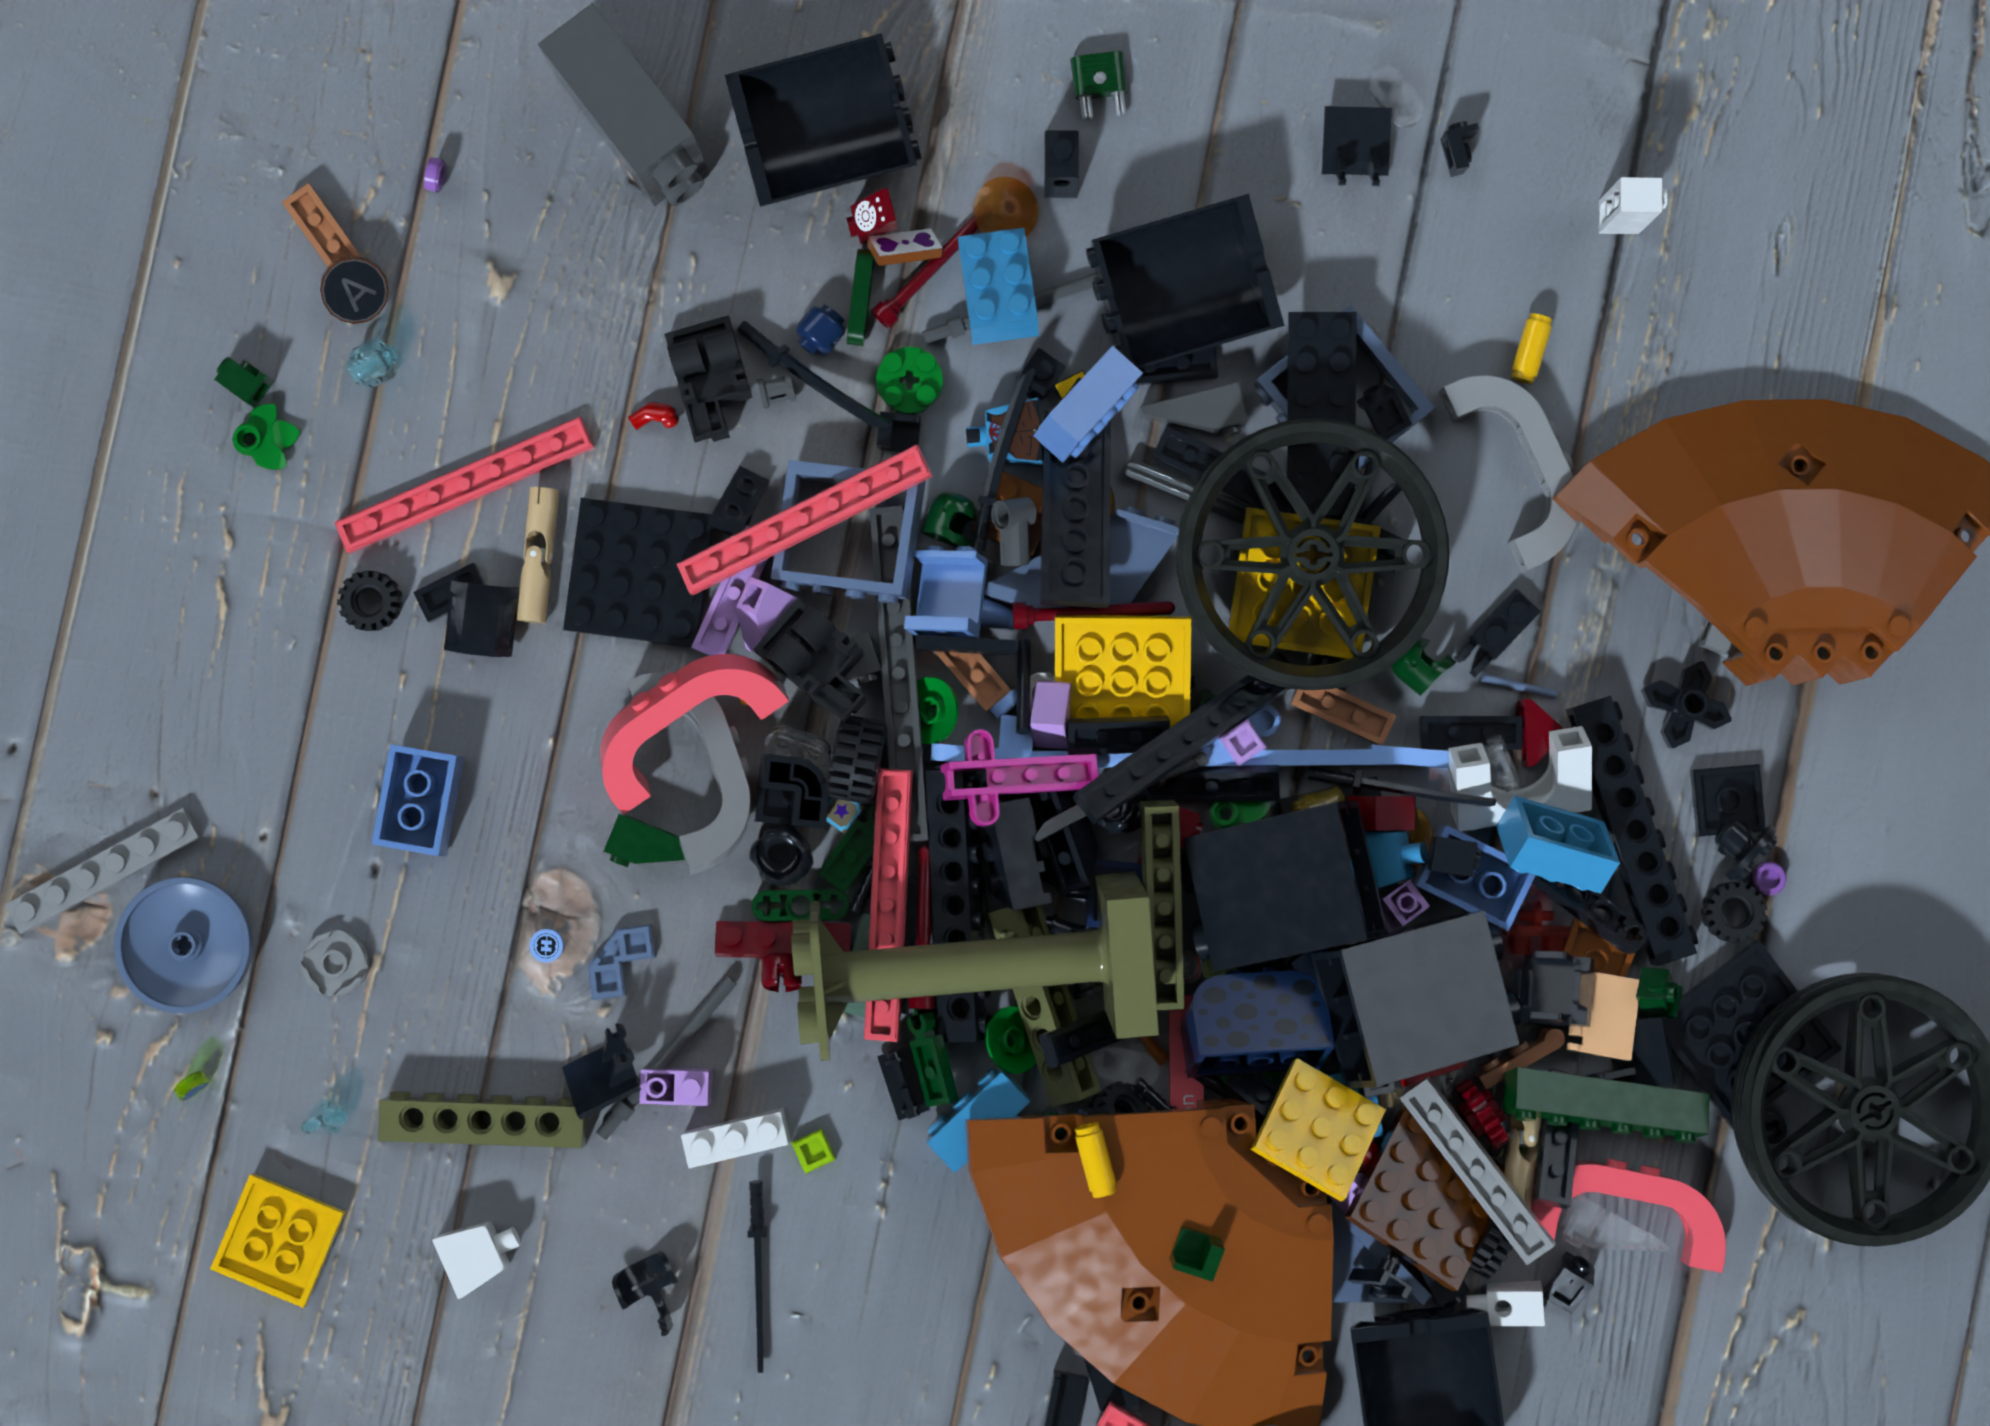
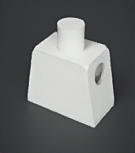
M491 1221L446 1232L432 1240L458 1299L463 1298L508 1267L510 1262L506 1252L521 1246L519 1235L514 1227L497 1234Z
M1541 1281L1486 1284L1487 1294L1466 1295L1467 1308L1473 1307L1487 1311L1490 1326H1545ZM1500 1300H1505L1510 1305L1506 1308H1500L1496 1303Z

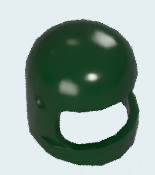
M955 492L939 493L930 503L921 533L934 540L955 547L969 546L970 541L962 536V532L967 522L976 521L977 509L969 498ZM953 515H957V517L951 522Z
M1421 637L1405 655L1391 665L1393 673L1419 696L1441 674L1456 664V661L1448 654L1439 662L1428 657L1424 652V648L1430 641L1424 637Z

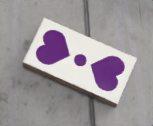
M931 228L868 236L867 246L878 266L936 259L942 256L943 248Z

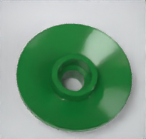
M924 677L918 680L922 742L924 744H937L944 741L956 726L959 713L958 701L955 692L947 682L937 677Z
M1009 1006L996 1011L990 1018L986 1029V1045L989 1055L996 1066L1009 1074L1025 1073L1035 1065L1036 1059L1019 1007Z

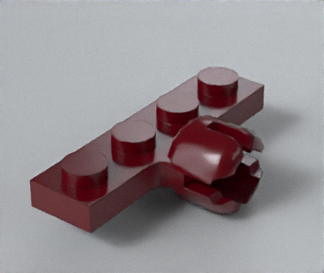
M716 921L715 957L761 959V982L763 987L769 991L779 992L780 975H783V985L786 986L785 992L796 991L802 984V976L794 975L791 943L793 922ZM823 923L844 952L851 951V923Z

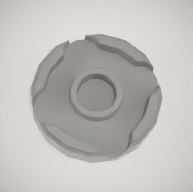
M327 930L315 935L306 944L303 951L301 972L305 982L315 992L322 995L341 997L356 991L365 981L370 969L369 954L365 944L355 934L345 930Z

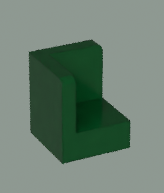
M1182 1226L1169 1258L1173 1269L1213 1282L1225 1248L1221 1238Z

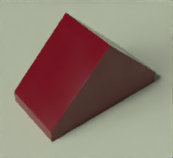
M1523 699L1518 701L1519 716H1522L1523 728L1521 763L1522 767H1534L1549 751V731L1564 728L1532 699Z
M1347 796V801L1358 800L1365 830H1416L1415 796Z

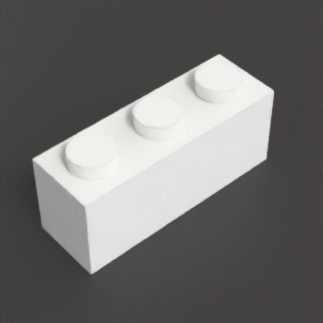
M1621 177L1599 200V234H1639L1667 205V189L1662 188V178Z
M784 1108L687 1130L681 1135L688 1169L786 1146L791 1142Z

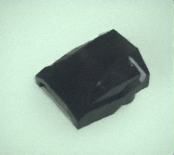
M452 580L443 650L479 656L512 657L519 587L492 586Z

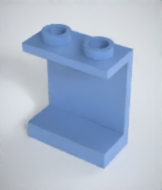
M926 546L925 550H913V557L922 563L916 616H905L904 629L914 636L932 635L979 638L988 560L979 554L976 548L959 546L957 551H946L945 548L939 546Z

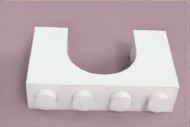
M1583 726L1549 731V764L1545 773L1532 785L1519 790H1501L1491 785L1490 761L1482 743L1448 748L1450 792L1495 798L1497 800L1495 806H1475L1450 802L1451 813L1460 832L1496 826L1514 795L1573 813L1592 810V745Z

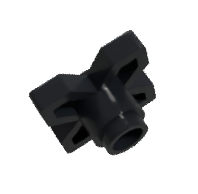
M1704 661L1694 663L1682 669L1678 688L1663 680H1658L1641 689L1648 707L1669 712L1660 732L1667 747L1670 749L1691 740L1695 722L1713 730L1732 720L1724 702L1709 699L1705 693L1712 680V676ZM1685 699L1689 702L1690 705L1688 710L1685 708L1684 705Z

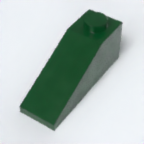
M622 813L618 814L604 848V852L611 854L610 861L628 867L630 862L641 864L685 860L678 835Z

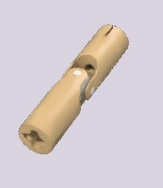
M530 487L524 543L525 564L520 577L517 621L547 624L551 584L549 565L553 558L560 490ZM539 535H544L546 549L532 546Z
M1511 1114V1131L1509 1133L1504 1175L1531 1209L1539 1145V1130L1542 1118H1536V1121L1515 1120L1514 1114ZM1521 1146L1527 1147V1151L1523 1157L1519 1150V1147Z

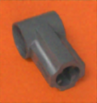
M1029 497L1001 500L993 504L991 516L995 527L1000 531L1001 565L1024 566L1030 563L1029 526L1034 524L1037 513L1035 504Z

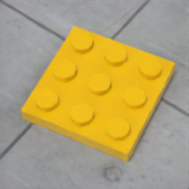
M1296 1058L1292 1061L1250 1150L1341 1202L1346 1199L1386 1109Z
M252 1173L247 1179L210 1270L305 1308L313 1293L346 1211Z

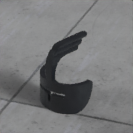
M659 1251L616 1273L612 1279V1285L623 1310L641 1298L651 1296L659 1313L657 1322L661 1330V1336H667L673 1327L669 1310L659 1291L663 1287L679 1281L665 1253ZM643 1270L647 1272L649 1278L661 1272L664 1273L663 1276L636 1290H632L633 1286L646 1280Z

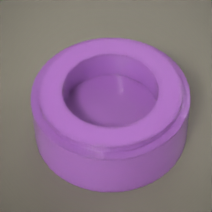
M431 157L425 170L424 188L427 191L438 193L442 190L445 182L446 162L443 159Z
M1766 861L1758 863L1750 873V883L1758 893L1775 895L1785 887L1787 880L1785 870L1775 862Z

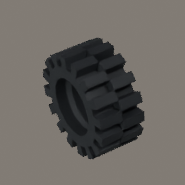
M369 570L360 573L356 572L352 574L350 579L346 578L343 582L345 584L343 588H339L338 594H341L340 599H337V605L341 606L339 612L341 616L347 619L345 622L355 626L356 629L365 631L382 630L384 627L390 626L392 621L399 616L398 611L399 608H402L403 602H400L402 593L398 591L396 581H392L387 574ZM366 588H374L382 596V606L376 613L367 614L358 605V597Z
M1491 1218L1483 1239L1472 1255V1263L1469 1267L1487 1279L1495 1275L1496 1270L1500 1269L1501 1263L1505 1262L1507 1259L1506 1255L1513 1248Z

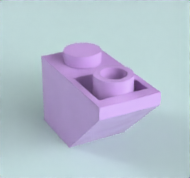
M749 577L736 606L746 649L755 653L754 648L798 598L769 583Z
M674 1067L641 1069L640 1086L642 1090H640L639 1104L708 1106L712 1102L713 1068Z

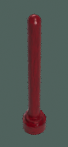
M989 205L982 206L942 247L941 258L930 259L891 300L880 301L871 310L873 316L890 330L899 321L900 309L959 250L958 237L973 235L992 216V208Z
M1171 601L1109 604L1108 608L1075 606L1033 608V605H1026V602L1012 603L1014 630L1027 629V625H1034V622L1055 621V616L1170 615L1175 611V605Z
M923 845L919 849L916 946L930 945L931 875L928 845ZM935 996L908 998V1008L935 1009Z

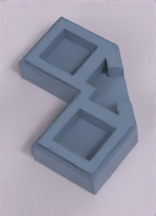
M652 924L615 930L608 942L588 966L592 1000L627 995L623 962L656 957Z

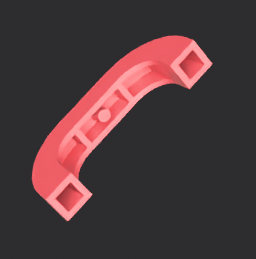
M716 654L697 659L675 673L666 674L661 678L658 685L647 692L637 694L631 703L623 708L609 723L600 744L599 757L604 786L610 799L623 815L651 797L648 780L633 763L634 755L642 743L704 700L718 695H731L742 699L763 720L789 702L785 687L775 674L766 666L751 658L735 654Z
M1607 1158L1606 1164L1594 1161H1575L1572 1198L1585 1192H1598L1671 1207L1679 1215L1685 1231L1681 1262L1689 1267L1723 1273L1726 1254V1239L1723 1225L1714 1207L1696 1189L1677 1179L1661 1175V1169L1657 1167L1640 1165V1170L1627 1168L1628 1162ZM1534 1181L1531 1211L1555 1240L1558 1219L1562 1208L1534 1202Z

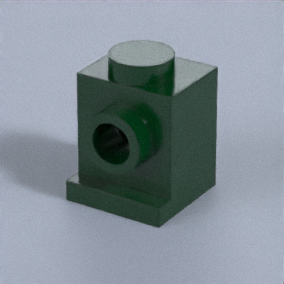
M226 357L217 368L218 375L214 379L254 408L257 407L275 382L262 372L259 374L260 371L243 359L239 364L230 357Z
M1642 967L1636 994L1642 1014L1644 1016H1665V1018L1677 1019L1683 991L1682 986L1674 983L1669 969Z

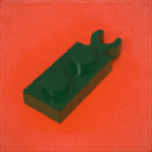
M876 803L868 809V820L864 824L858 819L854 821L817 873L843 893H846L873 855Z
M928 1012L908 1017V1027L916 1040L910 1041V1046L926 1106L933 1107L958 1101L959 1097L942 1034L935 1035L934 1033L935 1018L933 1013Z

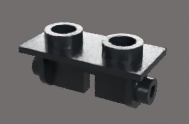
M910 1046L877 1056L898 1121L905 1118H914L919 1116L920 1113L929 1111L930 1107L926 1106Z

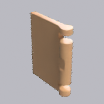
M1594 972L1590 1027L1569 1026L1568 1035L1582 1037L1581 1045L1567 1043L1566 1050L1631 1061L1638 1011L1636 994L1639 979Z

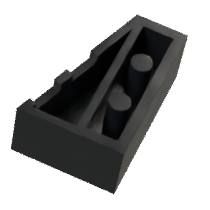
M1023 793L998 795L1000 813L997 821L988 826H981L982 829H985L987 841L983 842V854L985 860L990 864L991 874L987 875L989 892L991 895L994 894V897L1013 911L1052 903L1050 892H1043L1039 875L1040 872L1045 871L1043 861L1037 862L1034 841L1037 830L1030 798Z

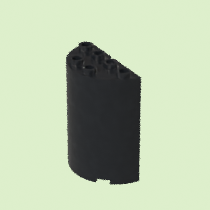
M882 33L725 75L760 207L917 166L916 161L922 160L917 140L911 141L909 134L914 133L909 108H901L900 102L905 101L900 75L893 76L890 63L896 62L891 41L884 43Z
M1249 193L1091 240V247L1086 248L1089 265L1091 268H1095L1097 281L1092 282L1096 300L1103 301L1106 313L1101 314L1106 334H1113L1117 345L1115 348L1138 369L1285 326L1270 270L1265 261L1264 248Z
M1454 1306L1419 1308L1374 1316L1375 1322L1360 1321L1350 1328L1364 1426H1504L1489 1314L1487 1311L1469 1307L1455 1312Z

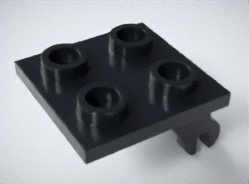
M1324 106L1321 174L1336 175L1338 186L1346 185L1345 175H1369L1371 186H1379V175L1389 176L1392 108Z
M1665 1016L1636 1019L1631 1061L1612 1058L1613 1069L1587 1074L1586 1077L1613 1079L1614 1081L1650 1086L1677 1084Z
M615 1024L616 1033H612L609 1028H606L603 1047L562 1067L577 1117L580 1120L642 1090L632 1063L635 1057L633 1051L627 1048L624 1040L626 1030L622 1024Z

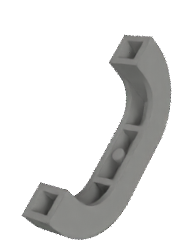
M1479 375L1463 378L1444 386L1439 391V394L1452 422L1475 412L1489 411L1501 415L1512 425L1543 491L1545 513L1540 524L1532 532L1518 537L1508 544L1521 573L1550 560L1567 544L1577 524L1552 499L1573 477L1571 470L1574 469L1571 457L1566 451L1562 452L1557 440L1560 439V435L1553 421L1548 422L1543 409L1528 391L1510 380L1496 376Z
M648 673L627 679L631 699L637 694L647 692L658 685L661 678L668 673ZM714 696L704 700L684 714L699 730L722 798L721 810L710 825L701 830L679 836L680 846L690 875L710 869L725 860L741 842L746 832L750 815V791L746 777L751 776L749 765L745 756L739 758L736 746L740 745L735 726H728L724 712Z

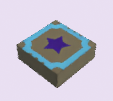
M830 798L826 821L846 834L865 807L857 802Z

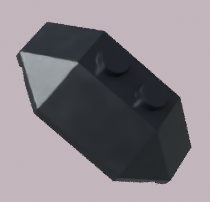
M1078 790L1023 793L1030 798L1037 833L1044 822L1077 805L1072 798ZM1087 816L1069 824L1041 841L1034 840L1037 862L1043 861L1045 871L1039 873L1040 878L1055 887L1057 892L1064 895L1093 885L1098 845Z

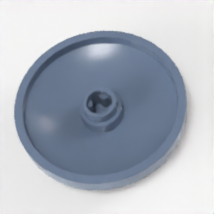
M192 877L166 879L152 884L137 894L122 913L114 938L116 965L129 990L149 1006L170 1013L197 1012L213 1007L225 1000L237 989L246 976L253 953L251 925L239 902L219 885Z

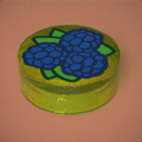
M197 1071L180 1081L174 1087V1093L182 1102L201 1092L210 1081L202 1071Z

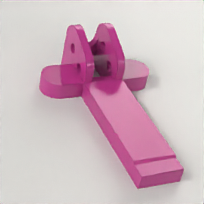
M982 729L970 732L965 737V761L947 762L940 766L941 773H944L946 781L943 800L968 799L970 818L974 824L982 827L997 821L1000 813L998 795L1080 790L1098 777L1096 754L995 759L993 738L989 732ZM986 770L987 787L955 789L954 773Z

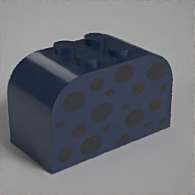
M1270 967L1261 969L1256 973L1230 970L1224 975L1210 977L1197 988L1181 1021V1037L1187 1078L1288 1071L1292 1061L1296 1058L1315 1069H1320L1335 1047L1329 1007L1327 1008L1318 982L1308 974L1299 971H1278L1277 968Z

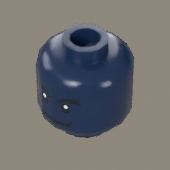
M823 304L822 307L812 306L796 326V332L801 337L798 344L812 355L816 351L822 354L830 353L845 334V328L842 325L845 320L826 304Z

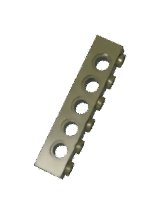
M1174 800L1140 801L1142 885L1149 896L1157 1010L1184 1009L1179 806Z
M1041 905L1015 911L1007 906L988 913L996 939L1050 934ZM1067 984L1013 989L1051 1107L1080 1101L1100 1092L1101 1088L1089 1054L1048 1069L1038 1035L1078 1020Z
M393 1091L390 1092V1097L379 1100L378 1141L583 1148L587 1145L588 1116L581 1120L577 1117L571 1097H560L559 1103H547L546 1097L526 1096L525 1102L512 1101L511 1095H491L490 1101L478 1100V1094H458L457 1099H444V1093L429 1092L424 1093V1098H410L411 1092ZM412 1108H417L423 1113L424 1119L421 1125H415L410 1121L409 1112ZM445 1109H451L456 1113L458 1120L454 1127L444 1123L443 1112ZM479 1110H484L490 1114L491 1125L489 1128L481 1127L477 1123L476 1115ZM513 1111L524 1115L525 1126L523 1129H517L510 1123V1115ZM546 1113H554L559 1118L557 1130H550L544 1125L543 1119Z

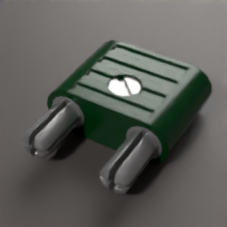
M1111 51L1072 57L1070 62L1075 99L1080 100L1082 120L1087 121L1085 100L1087 102L1088 118L1092 120L1093 109L1091 99L1113 96L1115 116L1120 117L1118 96L1122 116L1126 115L1124 94L1128 92L1123 52Z

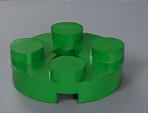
M902 347L885 355L877 370L876 385L880 397L891 409L900 414L916 415L929 409L936 399L939 398L943 388V375L939 364L932 354L917 347ZM907 372H913L914 377H919V383L913 384V389L911 390L906 389L904 383H900V379L906 377Z

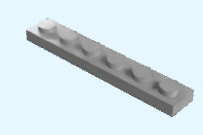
M181 808L6 903L4 906L19 934H25L202 838L187 808Z
M1429 1076L1400 1096V1100L1526 1265L1555 1247L1556 1242Z

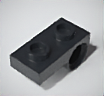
M739 466L711 514L709 526L729 536L743 531L746 525L749 526L753 512L769 485V480Z

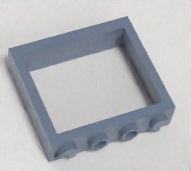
M1350 304L1349 306H1347V307H1346L1344 310H1342L1341 312H1357V311H1356V310L1352 307V305ZM1357 313V345L1413 412L1409 416L1412 425L1387 439L1394 443L1430 414L1435 407ZM1288 355L1260 376L1254 383V386L1257 388L1254 392L1265 407L1271 405L1278 414L1275 417L1278 423L1287 421V400L1272 381L1287 370ZM1358 457L1355 462L1357 472L1371 461L1368 457Z
M789 460L781 512L798 504L801 480L838 484L866 469ZM926 481L903 491L907 493L893 583L788 571L791 547L774 555L771 579L781 584L780 589L791 590L792 592H800L801 587L813 588L812 593L824 596H832L833 591L845 592V597L857 600H865L866 595L878 596V601L884 603H898V599L908 600L915 559L913 557V550H916Z

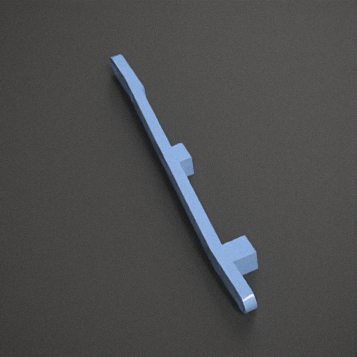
M1001 715L999 748H994L995 759L1068 755L1067 751H1032L1033 735L1031 725L1028 734H1018L1016 732V716ZM1219 739L1197 753H1206L1209 764L1205 766H1237ZM931 744L930 760L940 762L965 761L964 746ZM1369 745L1368 749L1262 750L1240 766L1402 765L1449 769V753L1442 750ZM1132 753L1096 754L1097 767L1112 768Z

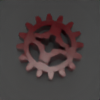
M1468 1078L1454 1086L1458 1098L1463 1103L1457 1110L1476 1138L1484 1135L1487 1142L1495 1150L1507 1143L1509 1137L1500 1124L1506 1120V1117L1487 1089L1479 1092L1476 1085Z

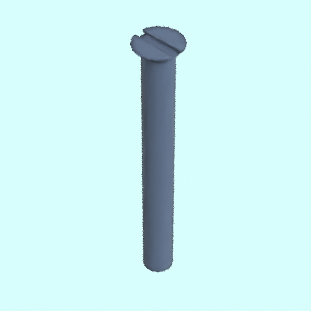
M1482 671L1479 683H1491L1556 699L1557 691L1485 674L1484 671Z

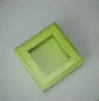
M823 1128L791 1142L805 1174L836 1160Z

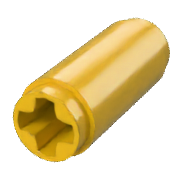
M1530 313L1529 318L1525 322L1512 365V380L1530 385L1534 383L1538 376L1551 333V318L1541 314Z
M1088 1123L1075 1128L1076 1143L1089 1191L1092 1192L1093 1198L1114 1194L1117 1192L1115 1186L1117 1183L1102 1129H1100L1099 1123Z

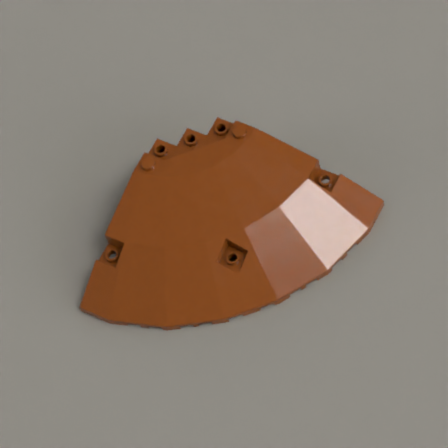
M1827 399L1741 400L1663 419L1585 463L1552 498L1575 522L1580 520L1604 544L1609 542L1632 565L1636 564L1640 569L1647 567L1711 622L1736 647L1722 663L1746 686L1775 679L1779 673L1792 685L1820 679L1826 674L1832 677L1839 685L1871 677L1893 652L1899 651L1924 624L1977 556L1973 552L1990 536V463L1985 458L1907 417ZM1795 461L1801 462L1803 466L1801 472L1795 470ZM1962 531H1966L1969 534L1968 542L1963 541L1961 538ZM1634 533L1641 537L1640 545H1635L1632 542L1631 537Z
M1232 1098L1197 1100V1108L1094 1115L1071 1113L1046 1116L1029 1115L965 1119L968 1172L976 1195L980 1199L984 1210L985 1220L994 1238L999 1258L1020 1284L1021 1289L1032 1301L1047 1326L1100 1371L1110 1382L1191 1424L1201 1426H1265L1272 1424L1279 1426H1320L1327 1375L1323 1365L1322 1341H1331L1334 1247L1332 1205L1327 1203L1325 1192L1250 1150L1260 1130H1256L1254 1104ZM1098 1122L1100 1129L1103 1131L1117 1183L1115 1185L1117 1192L1100 1198H1093L1092 1192L1089 1191L1075 1139V1128ZM1059 1127L1065 1129V1136L1061 1140H1057L1055 1137V1131ZM1182 1226L1221 1238L1225 1251L1213 1282L1173 1269L1169 1257ZM1141 1296L1143 1299L1142 1305L1139 1308H1134V1298ZM1310 1349L1311 1357L1309 1360L1304 1361L1302 1354L1305 1350Z

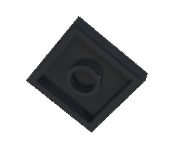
M1760 764L1690 770L1696 837L1717 835L1721 827L1733 819L1749 823L1752 832H1760L1766 828Z

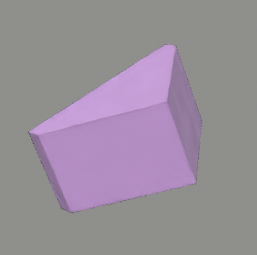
M1037 681L1030 721L1035 747L1067 749V719H1070L1071 682Z

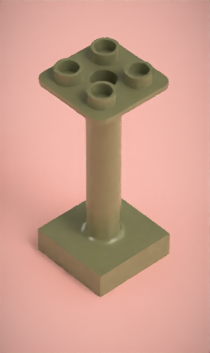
M1135 871L1094 875L1098 918L1097 930L844 952L821 921L820 902H811L810 918L793 920V934H791L794 975H813L814 986L799 987L797 1011L800 1044L819 1043L821 1061L830 1060V1039L848 1003L1098 981L1102 982L1104 1008L1117 1039L1159 1035L1149 896Z

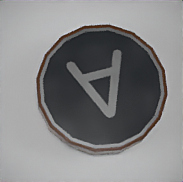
M359 256L341 257L331 263L322 275L320 286L323 304L330 314L343 322L353 324L368 322L379 315L386 305L389 293L386 277L379 266L369 259Z

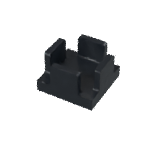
M1534 951L1533 955H1525L1524 968H1515L1513 994L1521 1005V1023L1590 1027L1595 959L1591 957H1575L1561 951Z

